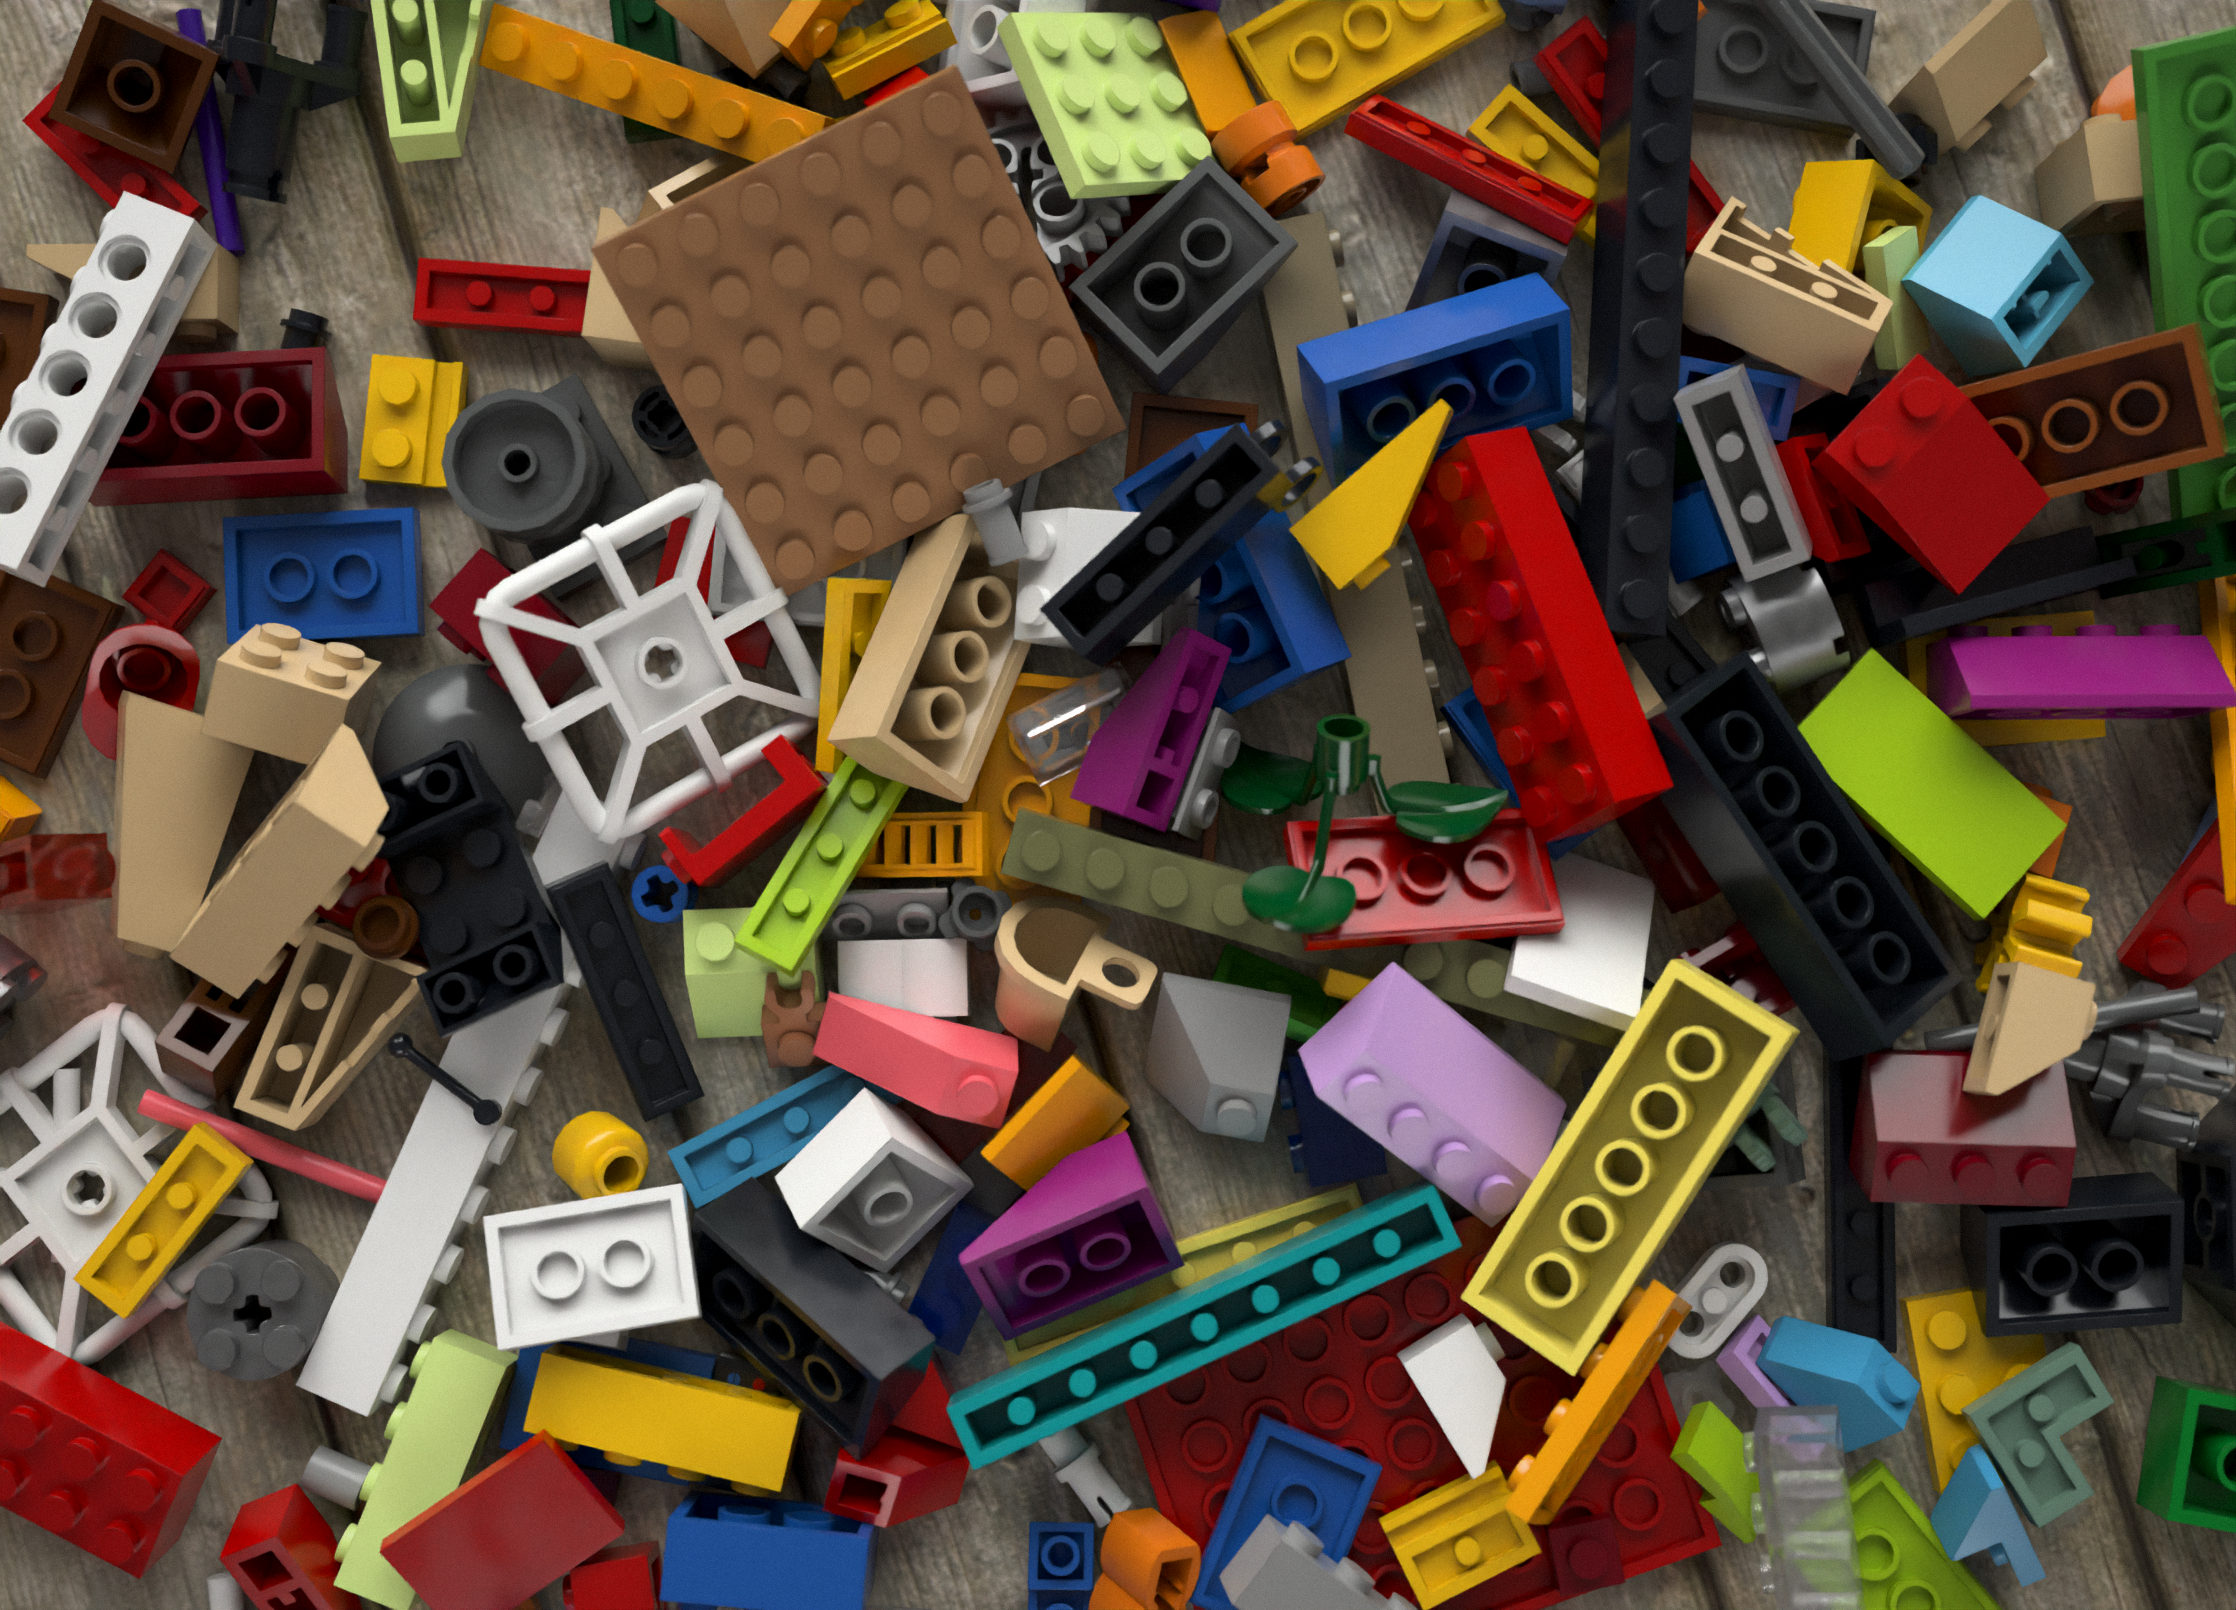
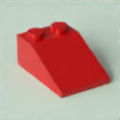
M1919 353L1899 370L1811 463L1815 469L1955 596H1958L2051 500L1972 401Z

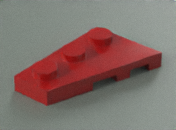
M2218 817L2116 951L2119 962L2171 990L2185 987L2236 952V906L2226 903Z

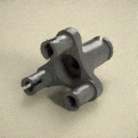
M2140 980L2123 998L2166 991V986ZM2199 1000V1013L2093 1030L2086 1040H2082L2080 1050L2063 1059L2066 1077L2087 1081L2088 1091L2105 1138L2130 1143L2132 1138L2180 1149L2182 1152H2192L2199 1133L2200 1114L2194 1111L2187 1112L2142 1101V1099L2151 1089L2161 1090L2164 1085L2214 1096L2216 1099L2223 1101L2227 1098L2232 1083L2206 1077L2203 1075V1071L2222 1076H2234L2235 1060L2233 1058H2223L2174 1046L2173 1039L2164 1037L2160 1030L2204 1040L2206 1043L2216 1044V1039H2219L2224 1023V1004H2213Z

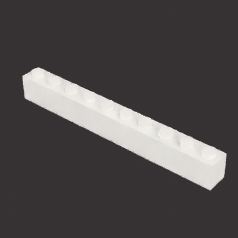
M562 790L532 858L543 885L605 860L608 862L618 886L625 868L633 871L638 865L646 848L648 836L640 832L624 839H617L611 845L595 841L593 832L589 831L577 817L565 792ZM599 800V802H600L601 805H603V804L605 803V802ZM562 928L564 983L453 1034L439 1064L441 1069L482 1100L494 1099L498 1101L502 1108L500 1120L491 1125L479 1124L475 1120L473 1109L437 1081L432 1080L296 1386L366 1417L384 1407L387 1402L395 1404L401 1396L409 1380L410 1367L405 1366L404 1363L413 1343L422 1344L434 1324L438 1308L431 1306L440 1283L449 1284L459 1268L464 1255V1249L457 1246L466 1224H476L488 1203L491 1189L484 1187L493 1164L502 1165L509 1155L517 1136V1130L510 1127L520 1104L528 1106L541 1084L544 1072L538 1069L537 1065L546 1045L554 1047L566 1028L570 1012L564 1010L563 1007L572 987L581 988L584 984Z

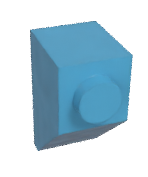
M1785 1315L1774 1321L1756 1361V1364L1845 1453L1903 1431L1921 1386L1907 1369L1876 1339Z

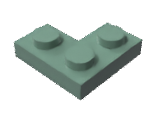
M2073 1342L2066 1343L1960 1410L2027 1519L2039 1529L2095 1494L2060 1438L2063 1434L2115 1402L2080 1345Z

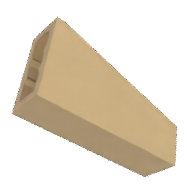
M122 690L118 701L110 929L118 938L125 939L122 949L143 957L161 960L164 951L172 952L202 903L255 749L200 733L204 715Z

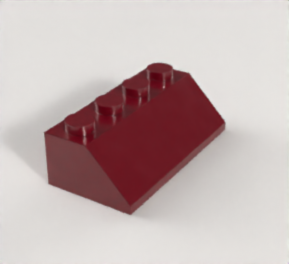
M325 347L162 355L88 502L95 507L348 494V432L329 351ZM88 377L80 379L73 385L70 396L79 393L84 388Z

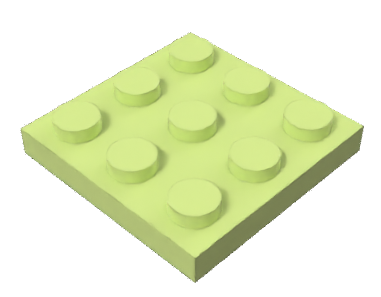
M1010 12L996 27L1070 199L1168 193L1207 155L1216 162L1210 142L1202 131L1187 97L1185 86L1178 77L1163 43L1161 32L1155 25L1150 13Z

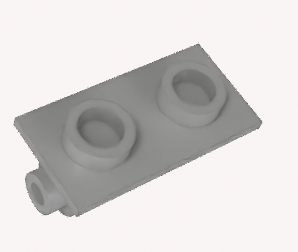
M1215 707L1214 710L1210 709L1166 828V831L1172 832L1173 830L1196 842L1199 841L1202 830L1207 829L1216 816L1219 805V795L1216 790L1224 768H1229L1233 764L1240 747L1241 736L1238 729L1241 722L1221 708Z
M938 877L893 878V889H882L881 879H853L822 930L823 941L948 939L941 934L938 928V920L941 915L948 912L951 905L950 881H938Z

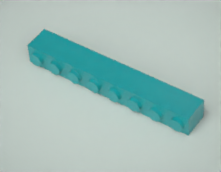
M1422 1178L951 1394L946 1410L973 1470H976L1460 1248L1462 1245L1435 1186L1427 1179Z

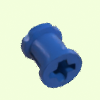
M664 865L648 867L642 871L635 879L631 892L634 908L640 916L651 922L659 923L683 921V910H695V904L700 895L698 885L695 886L690 881L685 885L668 866ZM660 880L663 883L678 885L679 892L671 897L672 909L666 905L654 904L653 897L661 892L658 883Z

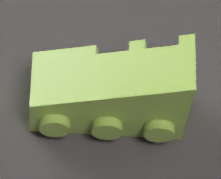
M371 0L389 138L398 163L462 157L480 71V65L478 64L494 0Z

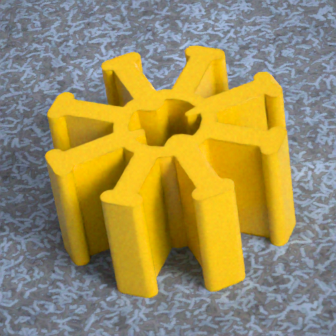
M2026 872L2002 898V902H1999L1984 919L1990 922L1992 931L1991 935L1984 942L1977 943L1975 947L1974 963L1984 966L1975 982L1978 992L1988 993L1994 966L2000 963L2022 962L2077 979L2082 968V962L2076 961L2072 955L2074 945L2084 937L2089 938L2092 931L2093 918L2081 914L2085 903L2090 898L2088 891L2084 888Z

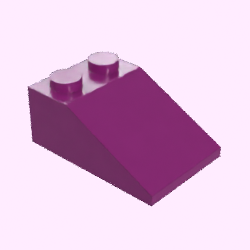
M1127 1131L1099 1141L1063 1158L959 1255L961 1266L1005 1342L1184 1266L1164 1209Z

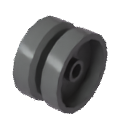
M511 388L486 394L461 411L446 435L442 467L449 493L466 515L509 542L540 546L564 540L588 522L601 501L605 471L598 445L584 426L563 406L539 392ZM529 462L530 467L527 472L520 475L519 470L522 465Z

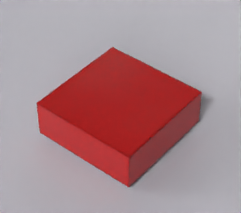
M161 548L123 594L122 598L148 619L156 620L159 625L175 630L182 635L218 589L173 553Z

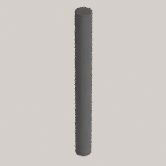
M2193 986L2096 1003L2098 1009L2097 1019L2093 1030L2199 1013L2200 1002L2197 991ZM1979 1023L1923 1032L1926 1050L1972 1051Z

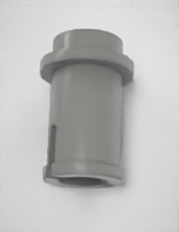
M996 478L979 483L963 492L967 503L962 506L965 514H972L989 557L988 562L990 566L995 567L1009 563L1029 552L1027 545L1024 544L1008 499L1013 496L1010 488L1003 489L1000 479Z

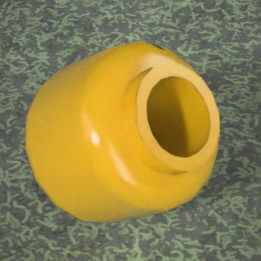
M589 1111L573 1118L562 1128L555 1139L551 1155L553 1169L559 1179L584 1200L636 1191L644 1180L649 1165L648 1147L640 1134L618 1117L605 1111Z

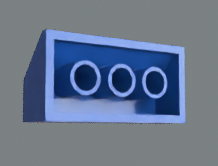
M1537 272L1296 345L1302 400L1334 490L1440 399L1445 400L1454 410V413L1433 461L1438 460L1465 436L1526 426L1529 432L1573 418L1570 308Z
M1245 422L1240 423L1239 425L1250 436ZM1233 425L1195 434L1113 487L1112 490L1121 510L1142 512ZM1271 509L1201 575L1199 596L1195 597L1199 599L1197 631L1232 649L1211 706L1213 710L1215 707H1218L1231 715L1305 682L1352 657L1299 541L1289 531L1292 524L1286 511L1274 513Z

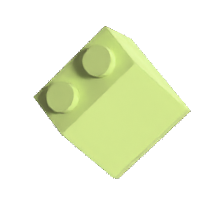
M754 907L683 910L685 978L697 1037L763 1036L761 1017L762 1006L765 1005V986L768 973L777 974L778 984L782 988L796 990L801 987L802 971H811L816 981L814 1002H825L823 933H820L796 975L792 978L736 948L734 938Z

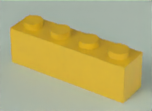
M555 1343L541 1354L523 1431L537 1434L546 1429L564 1451H576L579 1449V1444L604 1450V1459L620 1465L640 1466L644 1459L668 1465L667 1473L669 1475L684 1480L704 1481L706 1474L732 1480L730 1487L733 1490L747 1495L762 1497L768 1496L770 1490L780 1492L789 1478L804 1412L788 1397Z

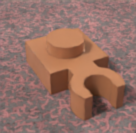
M802 971L801 987L796 990L782 988L778 984L776 973H768L766 977L765 1005L762 1006L761 1027L769 1068L831 1064L812 1054L826 1002H814L816 981L811 971Z

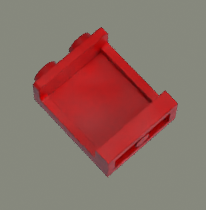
M780 734L760 750L785 782L705 847L702 848L690 832L668 826L658 834L668 847L660 855L682 883L686 885L690 881L695 886L720 889L811 815L829 786V782L820 771L815 770V765L798 744Z

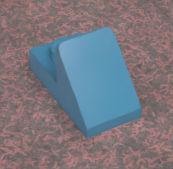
M1981 1443L1968 1448L1930 1517L1931 1524L1948 1558L1952 1561H1957L1987 1548L1997 1567L2009 1562L2022 1587L2046 1578V1574L2007 1490Z

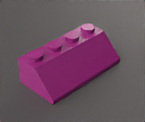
M2163 624L2139 627V636H2117L2115 625L2076 627L2075 636H2052V626L2028 625L2011 628V636L1988 637L1987 626H1956L1947 629L1948 637L1926 645L1927 698L1952 721L2184 719L2236 707V691L2206 635L2181 636L2180 625Z

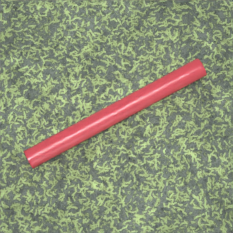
M147 1089L137 1109L138 1114L185 1132H189L195 1124L204 1121L248 1156L374 1204L378 1203L387 1183V1180L150 1089Z

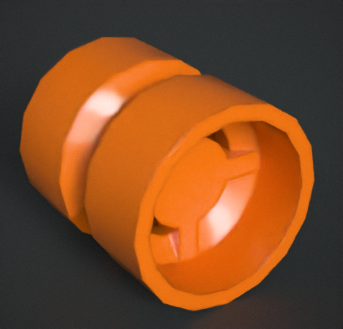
M1277 100L1262 103L1240 115L1224 127L1211 142V149L1224 171L1231 178H1241L1240 187L1272 218L1282 215L1304 201L1322 185L1326 178L1309 148L1304 145L1294 144L1298 130L1280 101Z

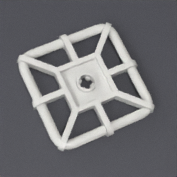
M707 478L703 479L700 484L693 483L679 487L603 528L598 524L592 525L581 531L582 539L506 578L488 593L485 600L478 598L474 614L480 616L479 627L484 643L526 720L522 724V728L530 742H538L577 817L589 831L593 832L595 841L610 845L614 844L617 839H624L646 830L711 791L717 795L733 787L732 779L767 760L760 750L777 736L782 734L796 743L805 738L818 725L821 677L785 606L790 599L787 597L783 587L775 588L739 517L725 498L723 488L717 482ZM692 511V518L673 579L638 596L616 550ZM716 522L752 597L748 602L714 620L696 584ZM594 562L602 572L619 608L580 629L512 608L524 599ZM763 618L799 690L800 696L744 680L724 639ZM507 625L575 645L595 686L550 709L513 641ZM654 646L661 651L671 649L675 657L667 663V669L670 674L664 679H661L657 673H647L645 670V663L649 660L648 652ZM738 695L795 712L791 717L721 757L700 716ZM606 705L624 741L605 803L601 805L561 729ZM682 728L699 761L700 769L628 809L647 746Z
M114 1002L110 1003L106 1009H101L84 1018L21 1068L12 1066L0 1075V1115L13 1106L41 1143L10 1168L0 1167V1187H3L29 1222L28 1225L0 1245V1304L22 1333L85 1366H89L104 1358L167 1308L176 1310L190 1298L189 1291L193 1289L195 1279L200 1271L218 1258L245 1248L252 1243L268 1226L269 1220L277 1218L279 1201L273 1199L272 1190L265 1176L256 1164L253 1163L237 1184L245 1197L228 1195L214 1213L242 1218L174 1271L169 1270L134 1315L123 1319L117 1314L92 1335L84 1339L83 1332L89 1291L73 1278L161 1168L153 1153L182 1131L159 1122L147 1133L139 1137L116 1107L126 1039L171 1098L218 1115L214 1110L218 1103L214 1099L161 1071L154 1043L158 1037L156 1032L144 1019L133 1012L131 1005ZM99 1040L90 1106L58 1130L53 1122L52 1114L37 1096L36 1088L50 1078L57 1069L63 1068ZM87 1171L92 1177L100 1175L103 1179L105 1186L102 1189L104 1197L101 1202L95 1198L87 1201L81 1200L78 1193L85 1186L81 1178L84 1172ZM41 1239L66 1271L57 1331L9 1269L14 1260Z

